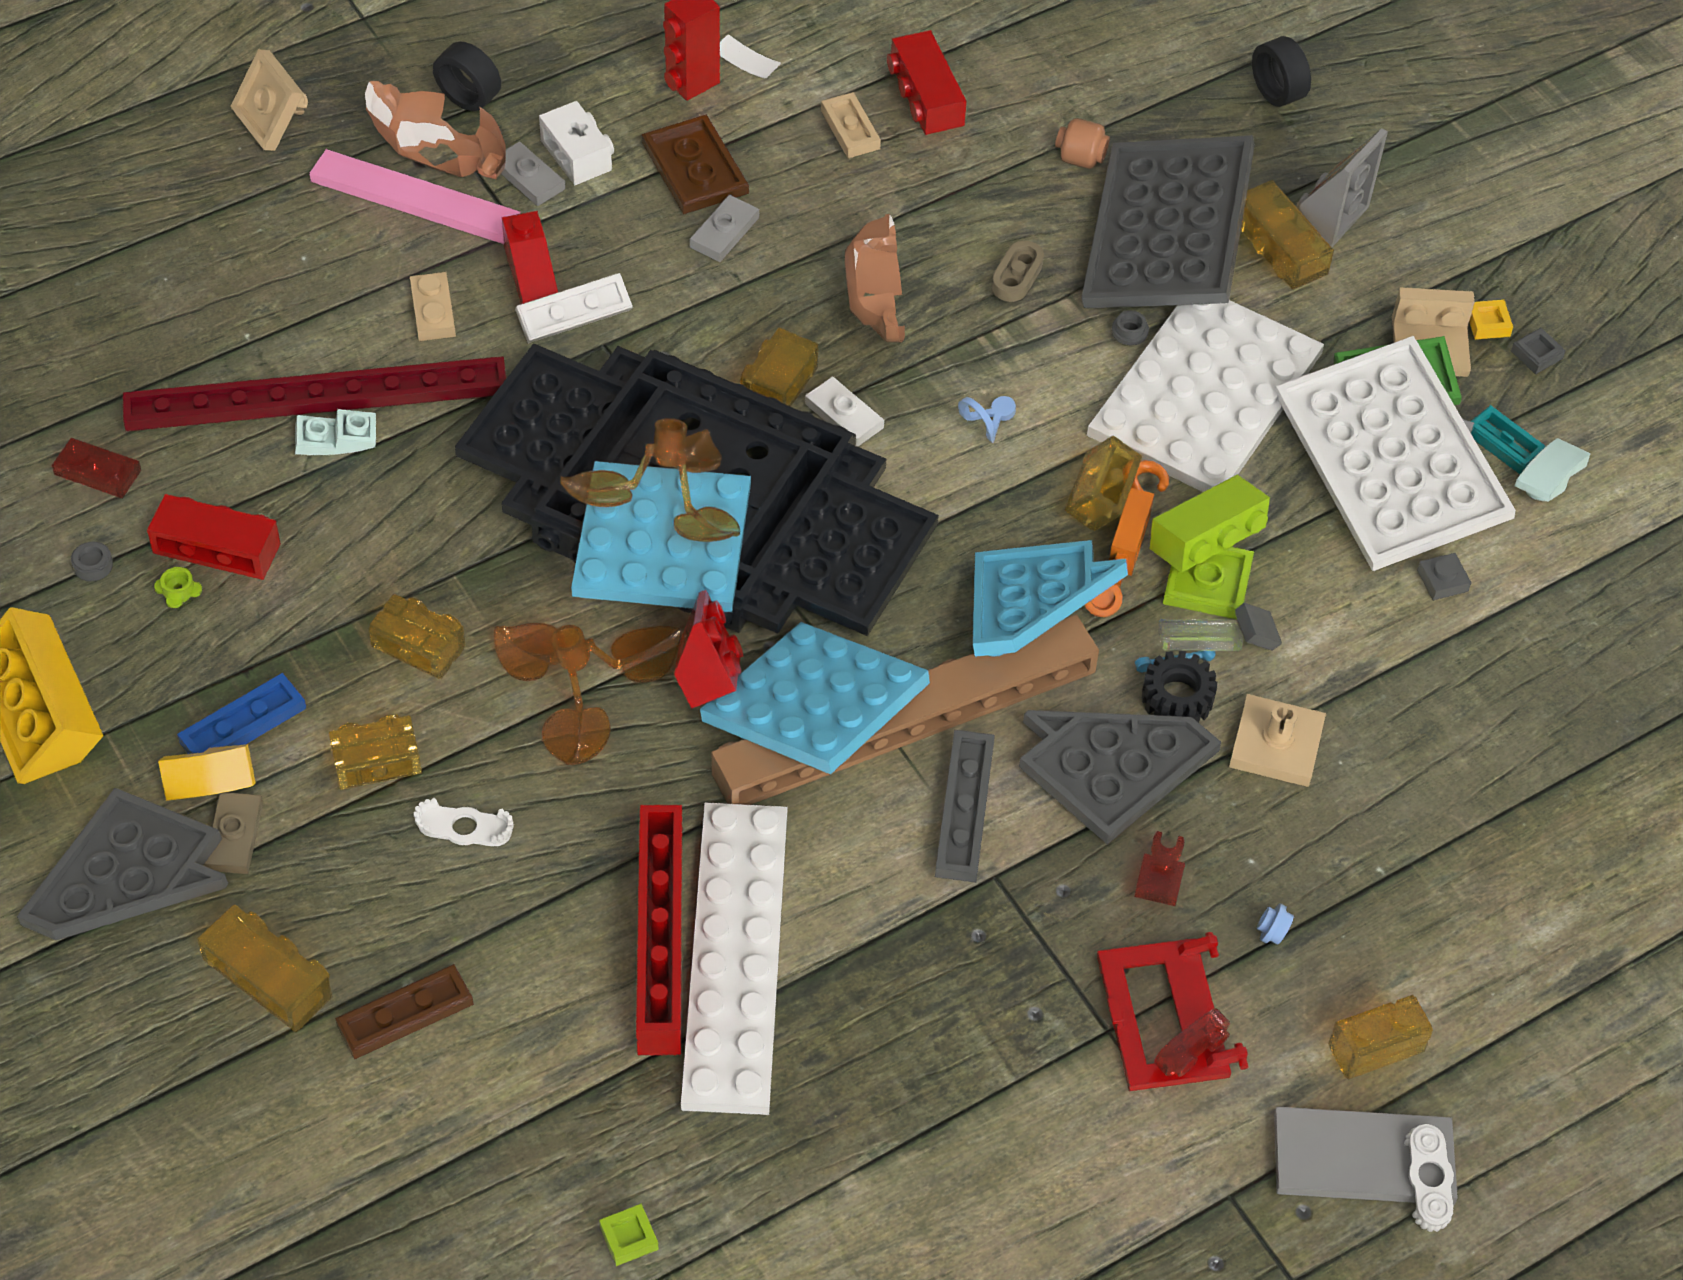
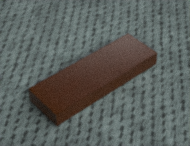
M455 964L345 1013L335 1018L355 1060L474 1005L472 995Z

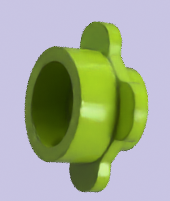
M173 567L166 570L154 584L155 591L163 594L166 598V604L170 608H179L190 597H198L202 593L201 584L194 582L190 571L183 567Z

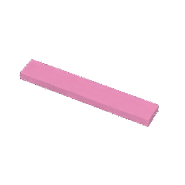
M327 149L310 171V179L313 183L504 244L501 217L520 214V211Z

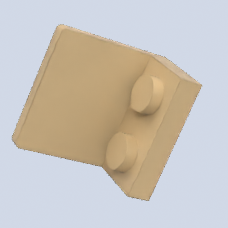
M1400 287L1392 314L1394 343L1414 336L1416 340L1445 336L1455 375L1468 377L1471 371L1467 326L1475 303L1474 292Z

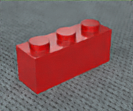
M670 0L665 3L663 27L665 30L664 55L666 72L664 73V78L672 91H677L688 101L720 83V6L714 0Z
M928 30L892 38L891 53L887 54V65L892 75L896 74L898 78L901 96L907 98L910 103V111L914 122L920 123L925 135L965 126L967 101L932 31Z
M168 494L164 495L147 529L153 554L264 580L281 544L276 520L261 514L252 515L232 510L227 506H214L197 502L189 497H176Z

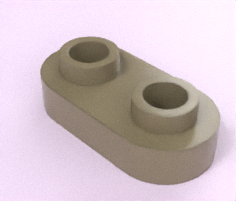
M1018 241L1009 247L993 274L992 291L996 297L1003 301L1015 302L1027 295L1043 267L1044 252L1038 244L1031 241Z

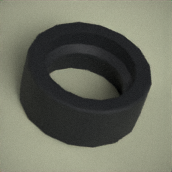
M1281 36L1255 48L1252 54L1253 76L1259 91L1271 105L1282 107L1308 95L1312 79L1310 66L1298 43L1290 37Z
M463 41L452 43L433 63V75L437 85L448 99L462 109L472 112L479 111L480 107L483 109L501 90L502 80L498 69L481 49ZM461 70L464 71V72L471 78V80L473 81V83L470 82V81L463 75V73L461 72Z

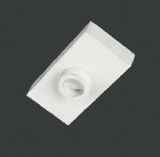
M833 376L805 395V404L824 421L835 426H842L856 434L855 446H860L884 428V419Z

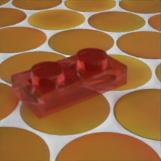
M70 438L52 464L54 475L122 499L142 471L140 462L135 459L74 438Z

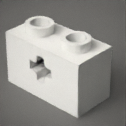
M577 101L539 115L541 142L574 186L612 170L611 155L614 154V147L611 139L607 134L603 135L600 132L593 115L590 112H585Z

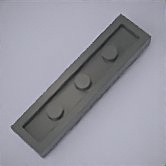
M954 730L935 877L975 883L977 881L995 739L993 734Z

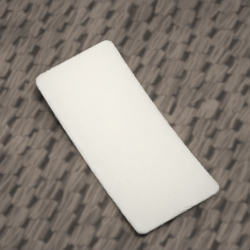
M727 35L720 42L721 57L740 69L758 77L767 78L781 64L778 61L756 53L730 35Z

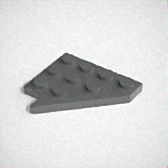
M1028 710L1024 713L1023 723L1037 734L1042 741L1020 758L1019 767L1102 841L1109 844L1218 753L1221 741L1192 717Z
M114 788L17 915L21 926L57 941L225 889L229 884L225 874L203 866L222 840V837L216 828Z

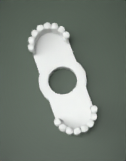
M432 798L431 801L426 799L424 802H420L419 806L415 807L416 812H414L415 823L424 835L447 839L458 845L501 846L509 841L514 827L512 816L509 815L508 811L504 812L503 809H499L498 814L494 815L481 813L471 807H460L457 809L439 806L435 798ZM462 817H468L476 822L477 827L470 834L460 835L453 830L454 822Z
M1423 1124L1412 1128L1404 1141V1144L1409 1146L1411 1165L1408 1177L1410 1184L1414 1188L1416 1209L1412 1216L1416 1218V1224L1420 1225L1422 1229L1427 1228L1429 1232L1433 1230L1438 1232L1450 1223L1453 1215L1451 1185L1454 1173L1451 1164L1448 1162L1443 1133L1433 1125ZM1434 1163L1439 1166L1443 1172L1442 1183L1436 1187H1429L1423 1184L1418 1175L1421 1165Z

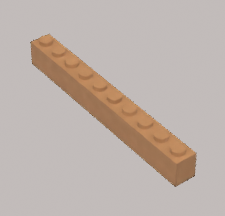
M1076 614L1063 619L1015 653H1006L995 657L988 655L975 657L974 653L959 659H948L938 667L928 670L930 683L833 773L1091 675L1096 671L1099 649ZM746 739L739 742L725 743L717 750L711 752L712 776L727 804L752 805L830 775Z

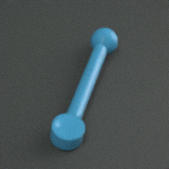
M1205 646L1201 651L1186 653L1185 658L1191 659L1194 653L1200 656L1199 659L1212 661L1216 654L1214 648ZM1149 657L1137 659L1135 661L1137 671L1146 672L1149 664H1154V659Z

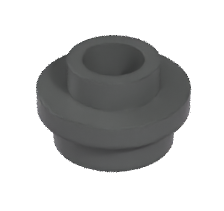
M1124 311L1113 321L1112 335L1122 344L1138 345L1144 342L1148 336L1149 326L1145 317L1139 312Z

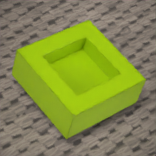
M642 1203L599 1220L601 1232L616 1266L659 1250L658 1240Z

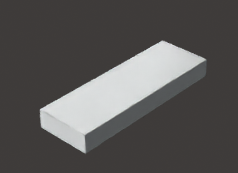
M618 273L518 305L515 311L529 344L630 311L633 306L621 274Z

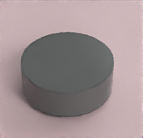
M100 542L83 543L71 555L74 573L85 581L103 579L113 568L111 552L106 545Z

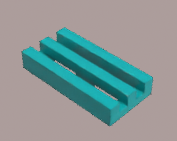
M1491 405L1470 421L1474 422L1471 432L1474 440L1518 474H1521L1528 464L1546 447Z

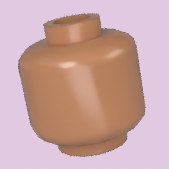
M1075 118L1070 121L1067 128L1060 127L1055 147L1061 148L1060 155L1063 162L1091 169L1097 163H1103L1109 147L1110 136L1105 135L1103 125Z

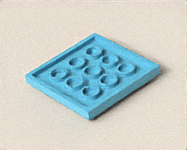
M595 461L572 581V597L693 608L698 593L707 590L712 602L717 600L724 612H732L751 487V476Z
M800 622L738 676L735 692L707 702L700 709L702 722L831 775L930 683L929 672L924 668Z

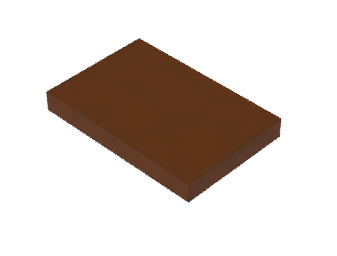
M707 114L642 134L643 146L683 214L722 203L728 195L737 198L749 194V184Z

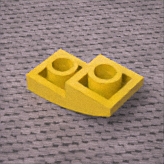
M248 744L208 748L203 753L164 756L158 761L166 801L224 793L251 787L256 784Z

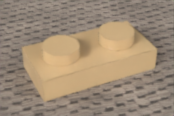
M854 92L821 101V112L847 158L880 150L881 139Z
M447 273L410 276L419 341L456 337Z

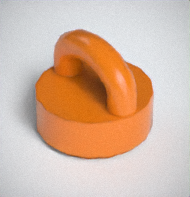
M1114 584L1086 603V609L1097 617H1108L1116 613L1122 604L1123 598L1119 584Z

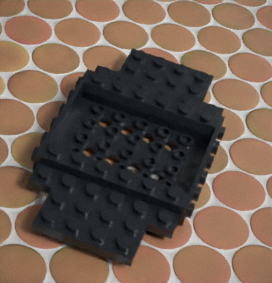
M533 343L455 445L456 457L516 482L501 503L502 512L530 524L533 542L545 551H554L568 557L574 563L577 560L595 461L733 475L744 473L747 476H751L732 612H724L726 617L725 628L740 633L748 620L778 634L795 607L799 606L868 636L934 532L939 518L938 514L874 488L886 469L887 459L855 446L856 434L848 431L846 428L838 425L835 426L814 417L809 412L797 410L781 403L775 398L766 397L747 389L742 384L733 383L714 375L706 369L697 368L681 361L675 356L666 355L657 350H650L644 357L617 346L598 371ZM690 417L697 419L701 423L695 430H684L679 426L681 420ZM676 444L682 451L677 456L669 457L662 454L660 449L662 446ZM761 446L768 451V455L762 459H752L746 452L750 448ZM677 607L681 611L690 613L693 609Z

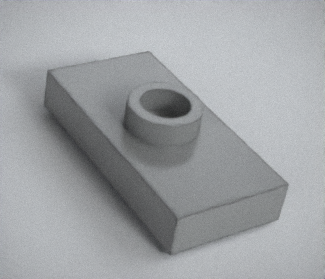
M520 141L506 149L505 169L501 175L536 206L541 205L565 190V180Z
M728 195L690 238V248L721 262L759 219V209Z

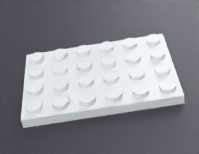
M1230 300L1229 303L1177 305L1089 424L1087 436L1138 461H1154L1160 464L1169 476L1204 492L1240 473L1283 411V407L1277 398L1276 386L1307 375L1321 356L1324 344Z
M1414 336L1276 386L1277 398L1372 571L1514 519L1515 508Z

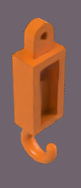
M1143 460L1136 462L1126 473L1129 493L1111 546L1109 560L1126 559L1128 575L1130 576L1133 574L1146 533L1155 495L1141 488L1138 476L1143 473L1156 475L1159 478L1157 490L1160 492H1164L1169 485L1167 471L1154 461ZM1121 579L1120 581L1117 582L1120 587H1121V584H1122L1123 579Z

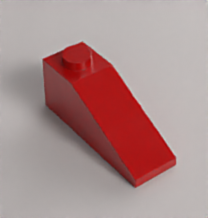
M538 211L501 217L504 249L521 304L558 293L547 241Z

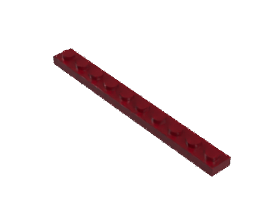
M504 356L123 392V422L126 431L333 412L337 411V409L354 410L494 396L506 380Z

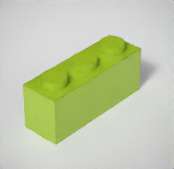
M1237 474L1153 518L1149 549L1182 573L1264 529L1268 521L1270 497Z

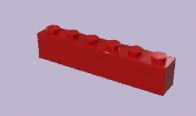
M640 805L636 1007L637 1055H681L682 805Z

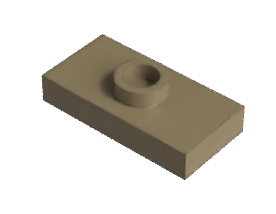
M220 793L212 827L219 830L222 840L204 863L206 867L218 872L249 873L263 806L261 795Z

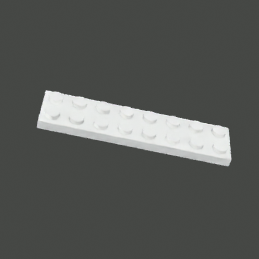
M705 803L681 1096L682 1111L769 1115L787 807Z

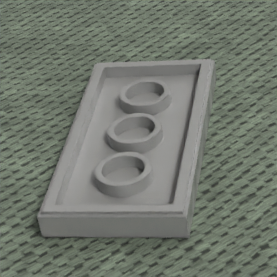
M1276 1107L1274 1112L1277 1194L1416 1203L1414 1188L1410 1184L1408 1177L1411 1165L1409 1146L1404 1144V1141L1412 1128L1429 1124L1437 1127L1445 1138L1448 1162L1451 1164L1454 1173L1451 1192L1453 1205H1455L1458 1197L1452 1117ZM1425 1163L1420 1166L1418 1175L1423 1184L1429 1187H1436L1442 1183L1443 1172L1439 1166L1434 1163Z

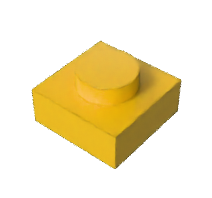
M1504 299L1474 303L1469 324L1475 340L1511 336L1513 324Z

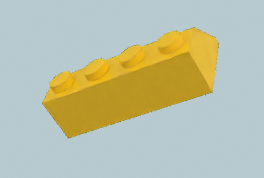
M10 607L0 619V742L17 783L26 784L81 763L104 735L50 615Z

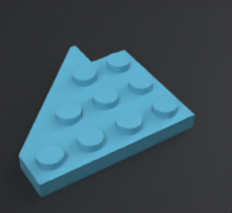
M1092 540L975 552L973 649L975 657L987 655L995 657L1017 652L1128 575L1126 559L1094 562Z

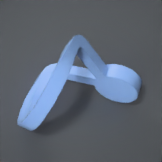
M1007 396L996 398L992 402L991 409L985 410L970 397H965L958 403L959 414L964 419L969 421L983 419L986 425L987 439L992 443L995 440L1000 421L1010 420L1016 413L1014 400ZM969 406H971L975 410V412H970Z

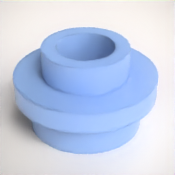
M1279 903L1275 909L1268 907L1264 911L1257 925V929L1262 931L1260 941L1264 943L1271 941L1278 945L1283 940L1294 918V915L1286 911L1287 907Z

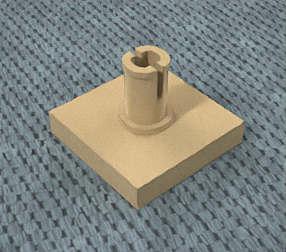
M258 49L231 104V108L263 150L275 151L293 114L302 115L305 112L303 108H307L308 99L271 51Z
M1247 694L1229 767L1309 787L1326 713Z

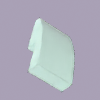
M337 409L335 419L297 415L295 423V454H345L374 448L376 445V413Z
M1557 438L1528 464L1517 478L1515 487L1526 491L1527 495L1535 500L1549 502L1565 491L1571 476L1587 466L1591 453Z

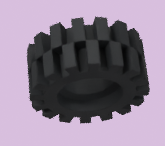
M1173 651L1166 652L1165 659L1160 655L1156 657L1154 664L1150 663L1147 667L1141 698L1142 703H1146L1145 710L1147 713L1150 714L1155 711L1154 715L1192 717L1198 723L1200 717L1205 720L1209 715V711L1212 710L1218 682L1215 681V671H1209L1210 664L1206 660L1199 664L1200 656L1194 653L1191 659L1185 658L1187 651H1179L1178 657H1174ZM1171 682H1181L1190 686L1194 690V694L1188 697H1177L1167 692L1164 686Z

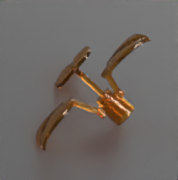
M661 419L655 423L654 444H646L645 455L633 479L630 481L624 475L608 470L590 471L573 477L561 476L562 486L579 501L597 507H615L632 500V492L630 490L637 488L651 457L654 456L659 465L679 469L686 513L677 515L674 518L673 527L680 536L693 541L712 542L740 535V526L729 513L715 507H703L696 510L692 506L687 471L701 473L717 469L721 465L722 456L712 442L707 429L686 437L687 425L677 419Z
M528 623L512 627L496 626L494 630V641L498 658L505 671L515 679L523 681L540 679L547 673L549 664L557 665L559 663L564 669L568 670L576 710L562 709L555 712L546 720L542 730L543 742L549 753L566 765H578L594 758L606 745L611 732L609 718L603 709L592 707L583 710L577 671L587 665L590 659V652L594 653L613 669L623 667V672L627 679L633 682L647 683L660 679L669 672L676 659L682 636L681 630L678 627L657 626L636 629L616 639L611 646L613 656L611 658L595 645L592 638L585 640L582 630L575 625H564L557 629L545 623Z

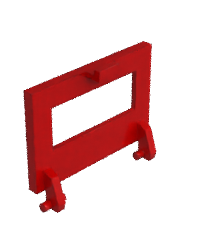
M1207 932L1205 937L1198 939L1193 938L1098 951L1097 959L1129 1091L1230 1078L1231 1070L1229 1064L1239 1063L1241 1070L1248 1068V1052L1242 1043H1236L1234 1048L1225 1050L1200 952L1209 951L1211 958L1219 956L1217 950L1218 940L1217 936L1213 935V932ZM1164 964L1188 1059L1147 1064L1124 969Z

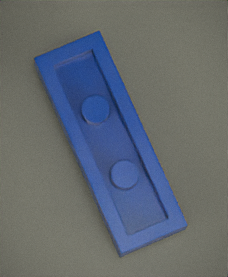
M281 673L178 733L179 743L188 754L203 753L208 748L247 744L305 710V699L287 677Z

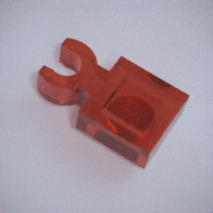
M1157 831L1152 841V855L1144 853L1134 897L1176 906L1185 863L1178 861L1182 856L1185 843L1184 837L1178 836L1176 846L1166 848L1161 844L1162 832Z

